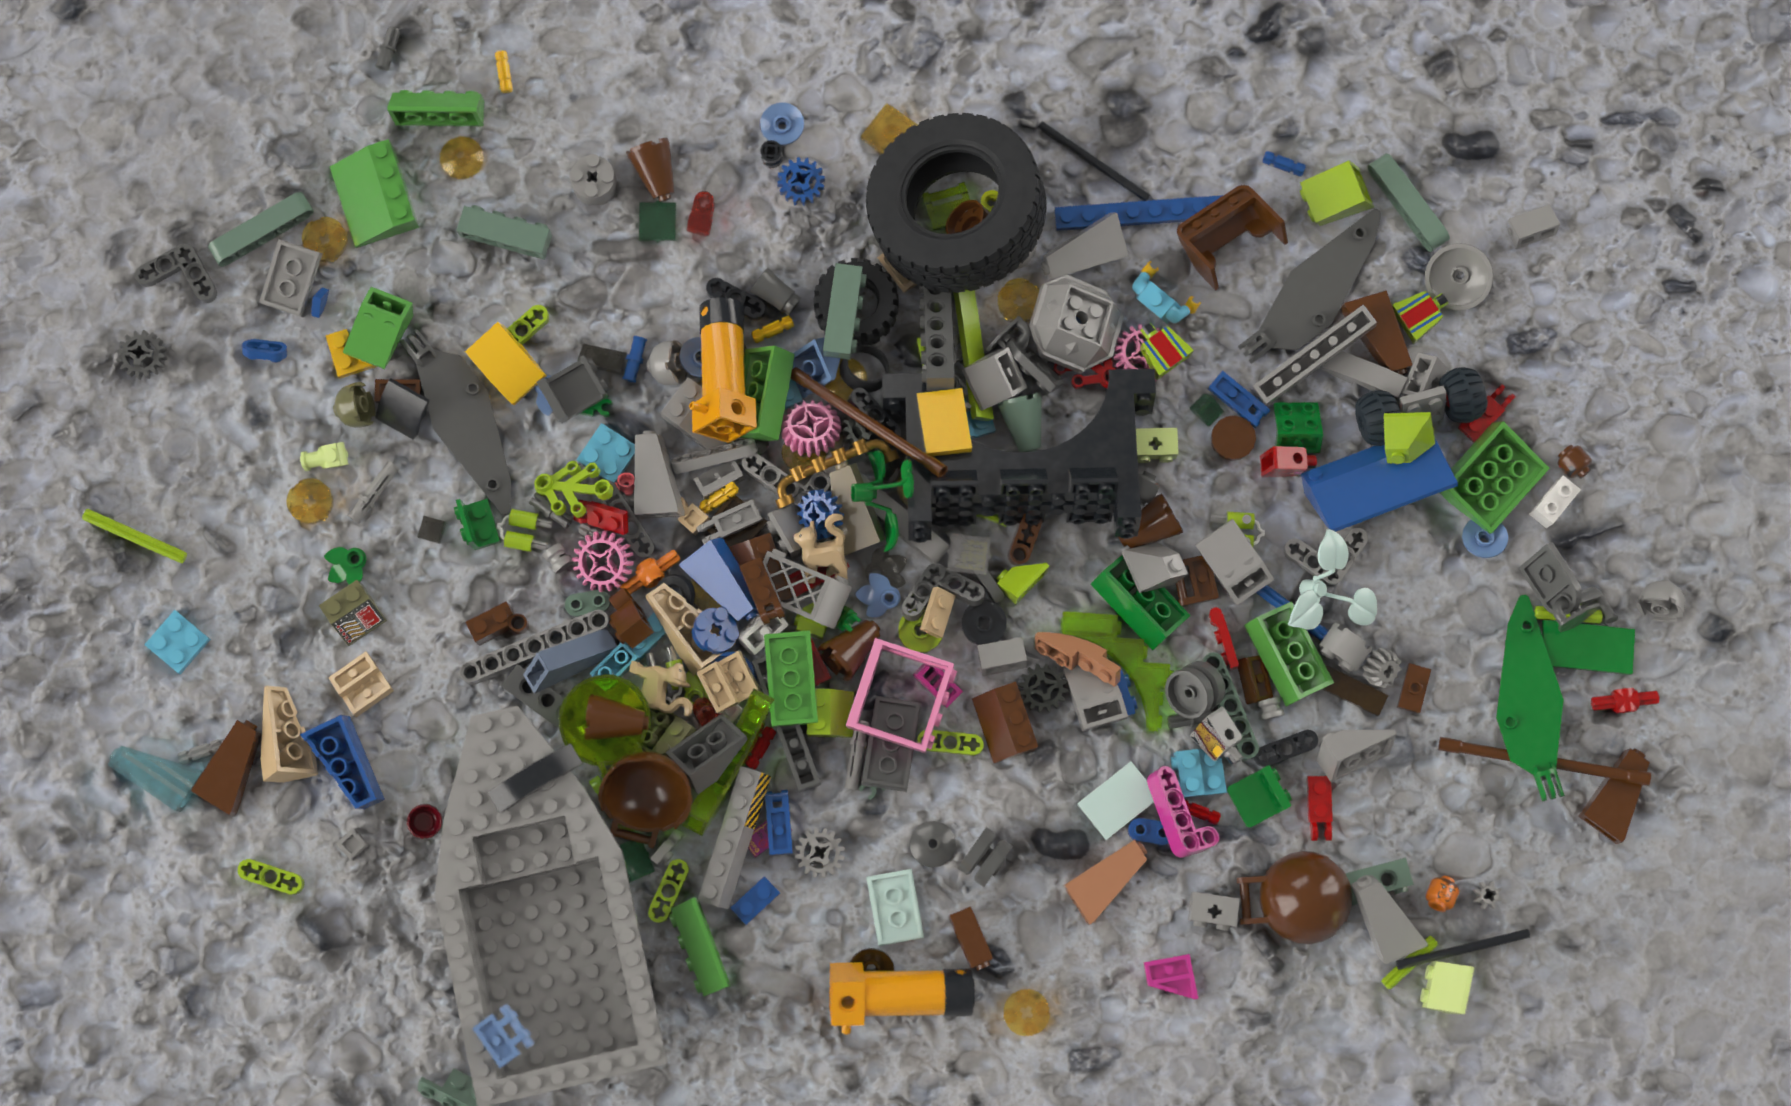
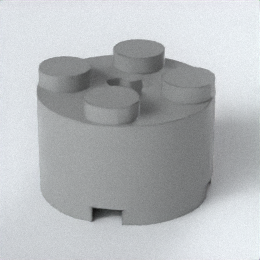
M590 154L578 160L570 171L571 185L575 195L581 202L587 205L599 206L606 204L614 197L617 180L613 167L606 159Z
M1334 623L1320 642L1319 647L1321 649L1319 653L1329 660L1333 658L1338 660V666L1349 673L1354 670L1357 672L1373 648L1371 646L1365 648L1366 642L1347 628H1344L1343 631L1337 629L1339 624Z

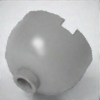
M678 340L659 343L652 349L647 361L648 371L663 385H679L686 380L687 372L682 367L679 358L682 344Z
M1655 581L1649 583L1641 591L1637 602V609L1644 616L1646 613L1654 615L1651 620L1664 623L1676 622L1678 617L1682 618L1684 615L1685 596L1682 590L1671 581Z

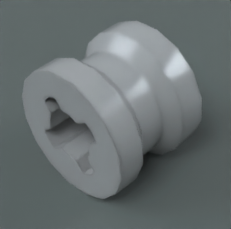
M1280 697L1258 702L1263 712L1261 715L1262 720L1285 715L1284 710L1280 707Z

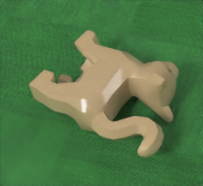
M841 514L829 515L825 520V527L829 533L836 536L835 540L816 543L817 533L814 521H810L809 527L802 528L800 532L794 534V541L802 548V560L805 567L817 571L818 567H828L826 568L827 576L830 577L836 574V577L838 575L848 579L847 562L844 557L845 535L841 529L834 525V522L843 519ZM805 572L806 578L812 576L811 574ZM816 577L809 579L808 583H815Z
M631 661L629 671L643 678L644 682L642 690L636 685H630L631 693H624L622 704L636 708L648 707L663 713H673L680 706H683L684 715L686 717L691 715L692 703L685 697L676 698L670 704L666 703L668 683L675 687H690V684L686 682V673L682 664L676 663L670 668L659 666L644 667L640 662Z

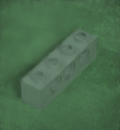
M1406 858L1345 873L1350 886L1362 876L1373 875L1387 892L1394 890L1395 894L1408 891L1407 886L1414 885ZM1384 873L1391 877L1389 886H1385L1381 882V876ZM1351 886L1353 906L1357 905L1358 902Z

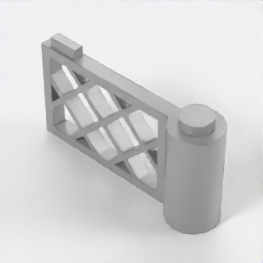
M779 550L767 551L763 563L776 593L790 587L795 599L789 603H784L780 600L782 607L835 629L852 589V586L848 585L850 580L838 575L834 579L786 559V553ZM770 557L778 560L782 567L781 571L771 575L767 568ZM783 563L788 564L791 567L785 569ZM792 568L800 569L804 579L791 584L786 571ZM784 572L789 585L776 590L771 577ZM804 572H807V573L811 574L812 576H809V577L806 578V575H805ZM813 577L825 580L822 589L812 593L808 580ZM805 581L810 594L797 599L793 586ZM819 593L817 600H815L814 595ZM810 596L814 603L811 614L803 611L799 604L800 600ZM796 602L798 608L791 606L790 604Z

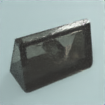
M583 343L577 361L581 360L580 357L584 355L587 359L592 358L598 370L622 375L627 353Z
M898 450L897 453L900 458L891 461L886 467L883 484L896 483L901 476V466L907 460L906 454Z

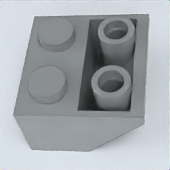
M1009 347L993 351L962 369L980 410L1011 398L1027 388Z
M791 505L768 513L769 521L766 522L767 527L773 538L778 536L781 552L786 553L785 557L789 556L791 561L802 555V548L794 541V534L800 532L805 526L799 524L801 519L794 507Z

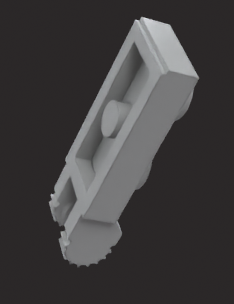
M751 499L712 517L711 520L697 526L696 529L698 532H704L716 526L718 532L706 536L702 540L703 544H706L711 539L726 538L763 521L754 500Z

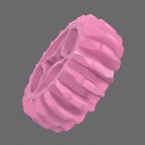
M1142 324L1138 325V331L1131 326L1129 328L1130 334L1127 331H1123V338H1118L1117 343L1119 345L1114 350L1117 354L1113 357L1114 360L1119 361L1116 364V368L1138 369L1133 366V364L1138 363L1143 365L1145 369H1150L1145 358L1139 355L1141 345L1144 343L1141 338L1146 339L1140 331L1143 328ZM1134 341L1135 352L1130 357H1127L1126 347L1130 342Z
M813 399L807 404L803 400L800 406L795 403L794 409L788 408L787 415H783L781 436L785 445L790 447L792 452L798 450L800 456L807 453V456L810 458L812 453H816L819 457L820 451L827 453L828 447L834 448L835 442H838L840 439L839 434L842 431L840 426L841 420L837 416L836 410H832L830 404L824 406L822 400L818 404H815Z
M606 530L602 531L601 536L598 531L593 532V538L588 534L585 536L586 542L582 540L578 542L582 549H574V552L579 557H573L572 561L578 562L579 565L574 566L573 570L580 569L581 573L576 577L578 579L586 578L582 583L584 586L591 582V590H595L598 585L599 592H603L606 585L607 590L612 591L613 584L619 588L621 587L620 580L627 582L628 578L624 573L632 574V570L627 568V566L634 565V561H628L627 557L633 556V552L626 553L625 550L630 545H621L624 540L623 537L615 541L616 533L614 532L608 538ZM596 543L611 545L605 552L592 548ZM616 551L620 558L619 569H617V565L613 561ZM587 554H590L589 557L593 561V566L590 569V571L588 569L586 561ZM607 556V561H605L608 562L607 565L599 567V558ZM602 570L615 575L608 580L595 577Z

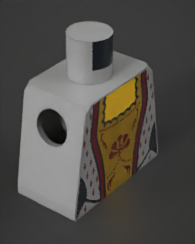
M1223 706L1206 716L1190 734V737L1213 761H1217L1225 756L1230 764L1234 765L1243 758L1235 747L1242 740V735Z

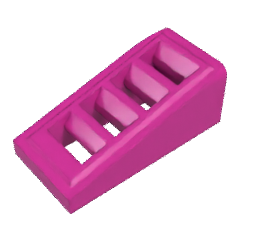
M922 664L914 672L913 676L936 698L938 694L936 689L941 685L944 671ZM931 668L933 671L924 678L923 675ZM938 675L939 678L931 685L929 682ZM955 683L948 684L947 690L951 687L953 691L949 695L946 708L963 692Z

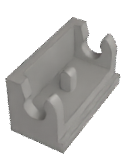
M1548 204L1509 218L1510 228H1507L1515 249L1557 235L1560 223L1551 205Z
M732 460L722 463L710 471L695 477L693 480L705 500L709 499V496L719 489L726 488L725 485L734 482L738 484L745 479L736 461Z
M1022 637L977 646L982 676L1027 668V658Z

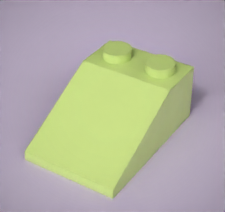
M1438 961L1431 962V965H1428L1425 971V979L1428 980L1426 988L1422 989L1420 1001L1423 1002L1422 1007L1447 1014H1465L1474 967Z

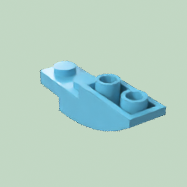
M655 613L648 618L654 633L633 649L627 643H620L590 672V675L605 690L630 670L631 661L639 662L666 635Z

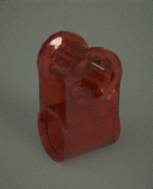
M701 191L696 194L687 223V232L709 237L715 209L714 198L711 193ZM704 200H708V204L705 207H701V203Z
M700 697L692 704V711L700 722L701 727L720 715L716 713L708 698Z

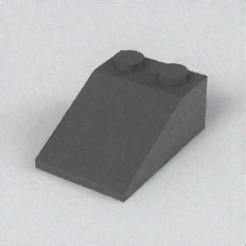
M720 714L668 750L666 754L685 772L691 788L699 794L719 779L747 741V736L727 717Z

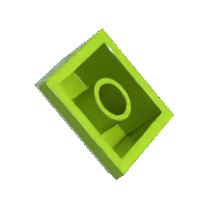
M815 689L818 723L807 724V736L853 738L854 730L847 728L846 723L854 702V692L836 689Z

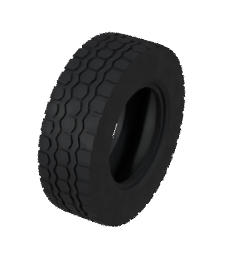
M949 113L947 116L943 114L935 116L931 120L929 118L919 122V125H913L906 129V132L899 134L893 143L890 142L884 149V154L881 153L876 161V166H873L867 184V217L886 259L903 277L909 281L911 280L916 285L921 287L924 285L926 289L933 291L937 289L939 292L947 293L951 291L954 293L965 292V290L973 291L980 289L981 286L987 287L992 285L994 281H1000L1007 277L1009 272L1015 271L1019 264L1029 257V252L1033 251L1037 245V240L1040 239L1046 219L1047 201L1045 188L1030 149L1011 128L1001 124L1000 121L993 118L988 119L987 116L979 114L976 116L973 113H962V115H959V113ZM959 172L978 173L990 178L999 186L997 200L990 213L979 224L966 231L955 234H939L926 230L915 222L916 208L924 192L937 180L947 175Z

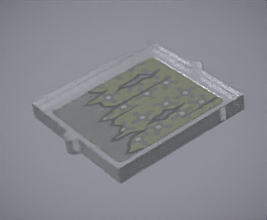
M951 533L950 550L947 551L949 555L947 571L987 575L988 562L991 559V554H989L991 538Z

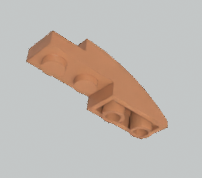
M1037 632L1035 634V649L1041 655L1048 656L1060 666H1065L1070 670L1079 665L1084 671H1089L1099 677L1101 681L1108 682L1114 687L1119 683L1121 667L1107 659L1106 649L1087 640L1070 635L1051 632Z

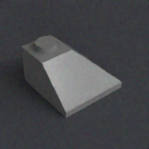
M1160 543L1122 551V555L1139 593L1174 585L1188 575L1180 554Z

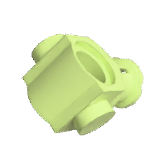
M344 442L320 446L318 451L308 453L303 451L300 456V462L305 471H310L311 468L319 466L323 469L349 465L347 459L348 452L345 449Z

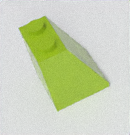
M1349 160L1300 182L1302 187L1299 190L1304 202H1308L1310 207L1307 210L1312 222H1316L1320 226L1374 208L1359 167Z

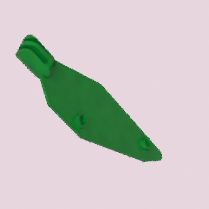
M1521 595L1507 625L1496 719L1510 761L1534 776L1541 800L1544 802L1547 801V795L1542 781L1550 800L1556 799V792L1551 778H1553L1558 796H1565L1556 770L1564 699L1530 598L1527 595ZM1528 624L1531 628L1525 629L1523 625Z

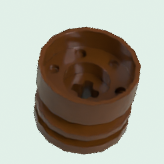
M977 200L962 202L950 213L946 222V234L963 232L976 226L990 211Z

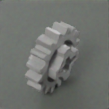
M814 828V834L811 835L810 832L806 831L807 838H799L802 845L795 847V849L800 851V854L795 855V858L802 860L798 866L799 868L806 867L805 874L812 871L813 878H816L818 873H821L822 877L825 878L826 872L829 871L833 875L834 867L841 868L838 860L845 859L844 856L840 855V852L844 851L845 848L838 846L842 840L841 838L834 839L836 834L834 831L828 835L827 828H824L822 833H819L818 829ZM816 838H826L830 842L826 844L819 843ZM809 843L811 846L810 854L805 857V848L806 845ZM817 847H819L821 850L824 848L826 849V851L824 852L825 857L823 859H821L819 856L816 858L814 857V855L816 854L815 849ZM835 849V859L831 863L829 860L830 852ZM814 862L822 863L824 868H814L810 864Z

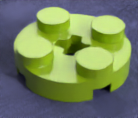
M916 608L913 610H909L908 612L911 613L912 611H916ZM925 612L916 621H908L902 616L898 625L899 639L904 647L920 653L930 652L942 640V638H936L928 633L926 635H916L917 631L914 628L921 626Z

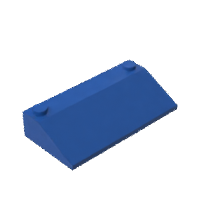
M1436 439L1435 445L1411 463H1387L1385 445L1370 447L1301 473L1305 496L1326 527L1335 532L1458 486V482Z

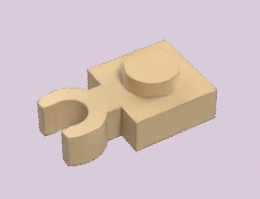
M681 497L685 516H680L677 520L696 536L699 533L696 529L697 526L709 521L710 518L693 503L688 507L686 500Z

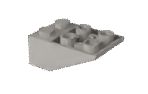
M1233 519L1195 544L1236 605L1275 580Z
M1076 665L1073 670L1062 666L1082 732L1127 719L1128 714L1118 684L1114 687L1108 682L1105 683L1096 675L1081 669L1079 665Z

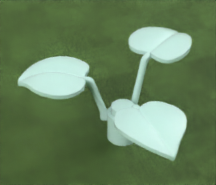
M1326 529L1325 537L1318 550V563L1324 570L1329 571L1319 576H1313V580L1305 579L1301 582L1299 587L1301 595L1291 613L1289 626L1302 629L1316 628L1323 616V608L1319 604L1320 598L1323 596L1352 603L1348 610V616L1357 625H1369L1376 618L1377 599L1372 590L1360 588L1355 592L1354 599L1328 593L1326 585L1320 580L1333 574L1335 568L1343 569L1348 561L1349 553L1346 542L1338 533L1331 529Z

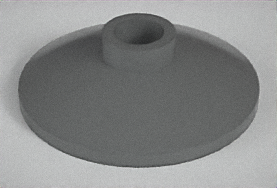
M928 821L922 823L911 835V853L915 860L924 866H942L952 858L955 852V836L951 829L941 822ZM931 839L937 841L935 848H931L928 845Z

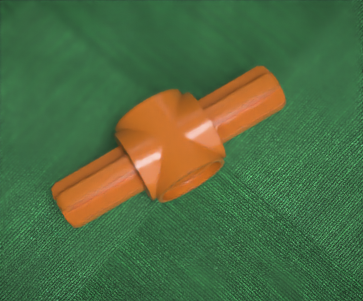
M671 550L657 561L653 558L642 561L636 567V575L621 584L620 589L624 587L632 594L643 586L646 588L657 586L659 581L665 577V571L681 560L680 556L675 550Z

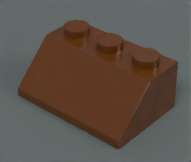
M771 533L729 547L739 565L759 557L763 561L767 551L772 552L773 549H776ZM770 557L767 568L771 575L781 571L782 567L778 560ZM784 572L771 577L776 590L788 585ZM790 588L777 592L781 601L793 598ZM768 603L765 607L773 605V603Z
M1016 682L992 689L972 698L993 764L1038 749V744Z

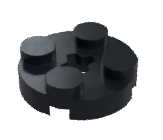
M984 601L979 606L969 605L961 620L962 631L965 637L977 646L998 642L1006 630L1007 618L1005 612L998 604ZM980 618H983L984 620H990V622L988 623V629H985L984 627L980 628L978 626L980 624Z

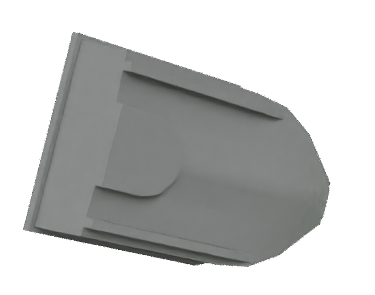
M518 706L471 716L444 816L435 887V899L477 1106L496 1105L668 1063L623 852L583 785L572 772H569L524 797L519 803L502 813H499L488 794L489 791L511 776L554 752L553 748ZM508 1004L511 1010H515L518 1014L517 1018L524 1029L527 1028L530 1031V1037L535 1044L526 1049L522 1042L518 1043L515 1046L521 1054L502 1068H499L472 1028L491 1014H494L498 1021L501 1020L504 1016L499 1009ZM510 1024L503 1027L511 1039L517 1035Z

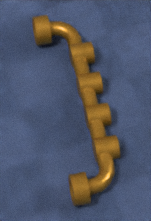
M865 438L853 442V448L845 451L844 447L832 451V457L824 460L823 456L811 460L812 465L804 469L802 464L789 469L791 474L781 479L777 487L779 499L775 500L777 507L780 509L795 502L792 493L789 495L786 493L787 486L875 448L883 452L886 464L900 458L897 450H891L889 445L883 440L874 439L866 442Z

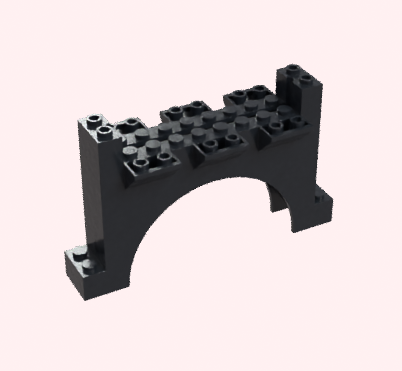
M1155 369L1109 370L1106 396L1094 419L1076 436L1057 446L1034 452H1007L989 448L971 440L972 452L933 456L948 467L946 474L942 477H937L925 469L923 465L906 455V459L912 462L914 478L913 495L911 498H907L908 541L923 543L931 540L932 525L938 527H946L948 525L966 527L976 524V515L980 514L987 517L998 514V524L1003 523L1007 526L1020 523L1023 514H1026L1024 522L1028 525L1039 524L1041 518L1042 523H1044L1045 513L1052 515L1066 513V523L1072 522L1077 525L1085 522L1105 524L1111 522L1113 516L1115 537L1123 539L1137 537L1141 522V502L1135 414L1145 416L1153 412L1156 396ZM922 373L882 374L883 409L894 421L906 418V441L926 453L917 401V393L927 392L926 383H922Z

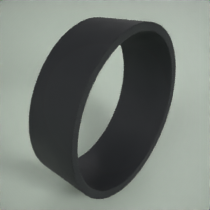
M857 345L856 353H867L874 356L883 365L885 374H888L889 362L881 350L871 345ZM842 359L840 375L853 390L863 388L868 393H872L883 387L882 377L875 381L859 379L850 371L848 359Z

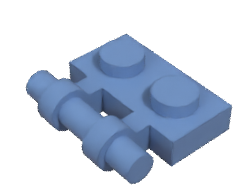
M508 1004L499 1009L504 1018L498 1021L495 1015L491 1014L472 1028L499 1068H502L521 1054L515 1045L522 1042L526 1049L535 1044L530 1037V1031L527 1028L524 1029L517 1018L518 1014L515 1010L512 1011ZM507 1024H510L517 1034L512 1039L503 1028Z

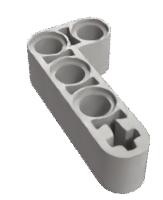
M757 453L742 459L744 472L778 496V484L788 474ZM756 461L757 467L761 469L760 475L756 467L752 466L749 468L748 462L753 463ZM818 472L811 477L806 486L798 481L790 484L796 488L792 494L795 502L790 505L801 511L798 503H802V496L808 495L809 491L819 490L814 486L817 480L826 481L827 485L823 488L824 492L830 491L831 482L829 476L823 472ZM767 473H775L777 475L776 480L772 482L766 481L765 476Z

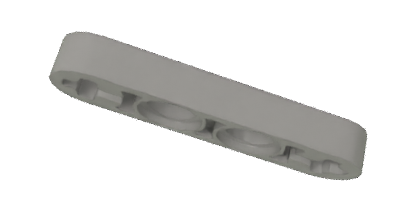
M744 439L681 455L670 462L674 473L680 474L748 457L755 454L758 449L754 439Z

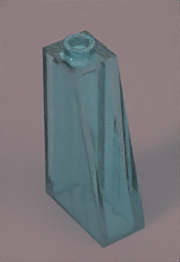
M125 746L116 748L110 755V762L108 763L114 770L178 812H182L194 795L191 789L203 773L202 770Z

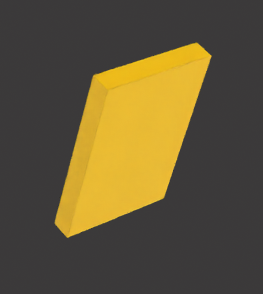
M962 388L917 393L926 454L929 456H941L972 452Z

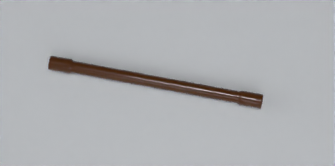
M798 367L792 369L790 379L809 389L923 465L925 469L937 477H942L946 474L948 467L933 456L927 455L815 381Z
M1440 737L1439 751L1457 754L1464 753L1510 761L1507 750L1503 748L1468 743ZM1557 758L1556 769L1623 780L1628 783L1649 786L1651 782V772Z

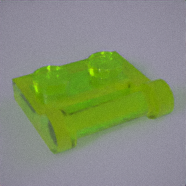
M965 182L958 183V186L930 194L925 192L922 195L932 230L946 228L947 219L954 208L962 202L970 200ZM959 194L962 197L961 199L946 202L936 206H933L932 202L938 201Z

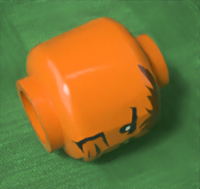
M1436 877L1431 880L1425 898L1432 909L1445 912L1454 907L1460 890L1451 877Z

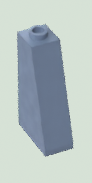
M607 628L542 650L537 652L523 675L535 694L600 663L617 647L615 639L609 634Z

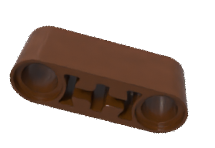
M1023 514L1007 554L1011 564L1020 566L1029 560L1043 522L1042 518L1039 524L1030 527L1029 534L1032 536H1029L1024 544H1017V541L1020 543L1024 538V534L1021 531L1026 530L1028 524L1024 522L1026 514ZM1015 549L1023 551L1024 559L1022 561L1014 558L1013 552Z

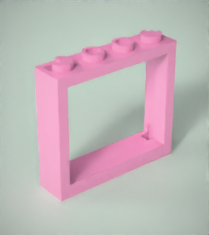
M875 638L846 727L926 754L927 748L932 749L935 736L932 735L934 727L939 728L943 714L939 713L941 705L946 706L950 692L946 691L948 684L954 683L957 671L953 670L954 663ZM882 651L945 671L921 744L858 723Z

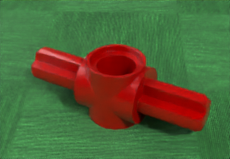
M1622 688L1613 690L1611 695L1592 697L1591 707L1595 711L1613 709L1616 713H1628L1637 711L1639 706L1658 704L1660 696L1658 691L1637 692L1634 688Z

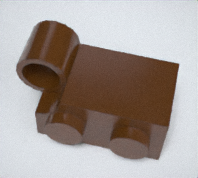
M624 587L609 598V601L616 609L610 615L611 620L609 623L616 631L615 635L622 644L627 643L633 649L654 633L642 607Z
M507 601L465 622L475 643L479 646L510 630L517 634H523L529 629L527 618L522 614H515ZM520 618L524 619V626L521 629H515L514 622Z

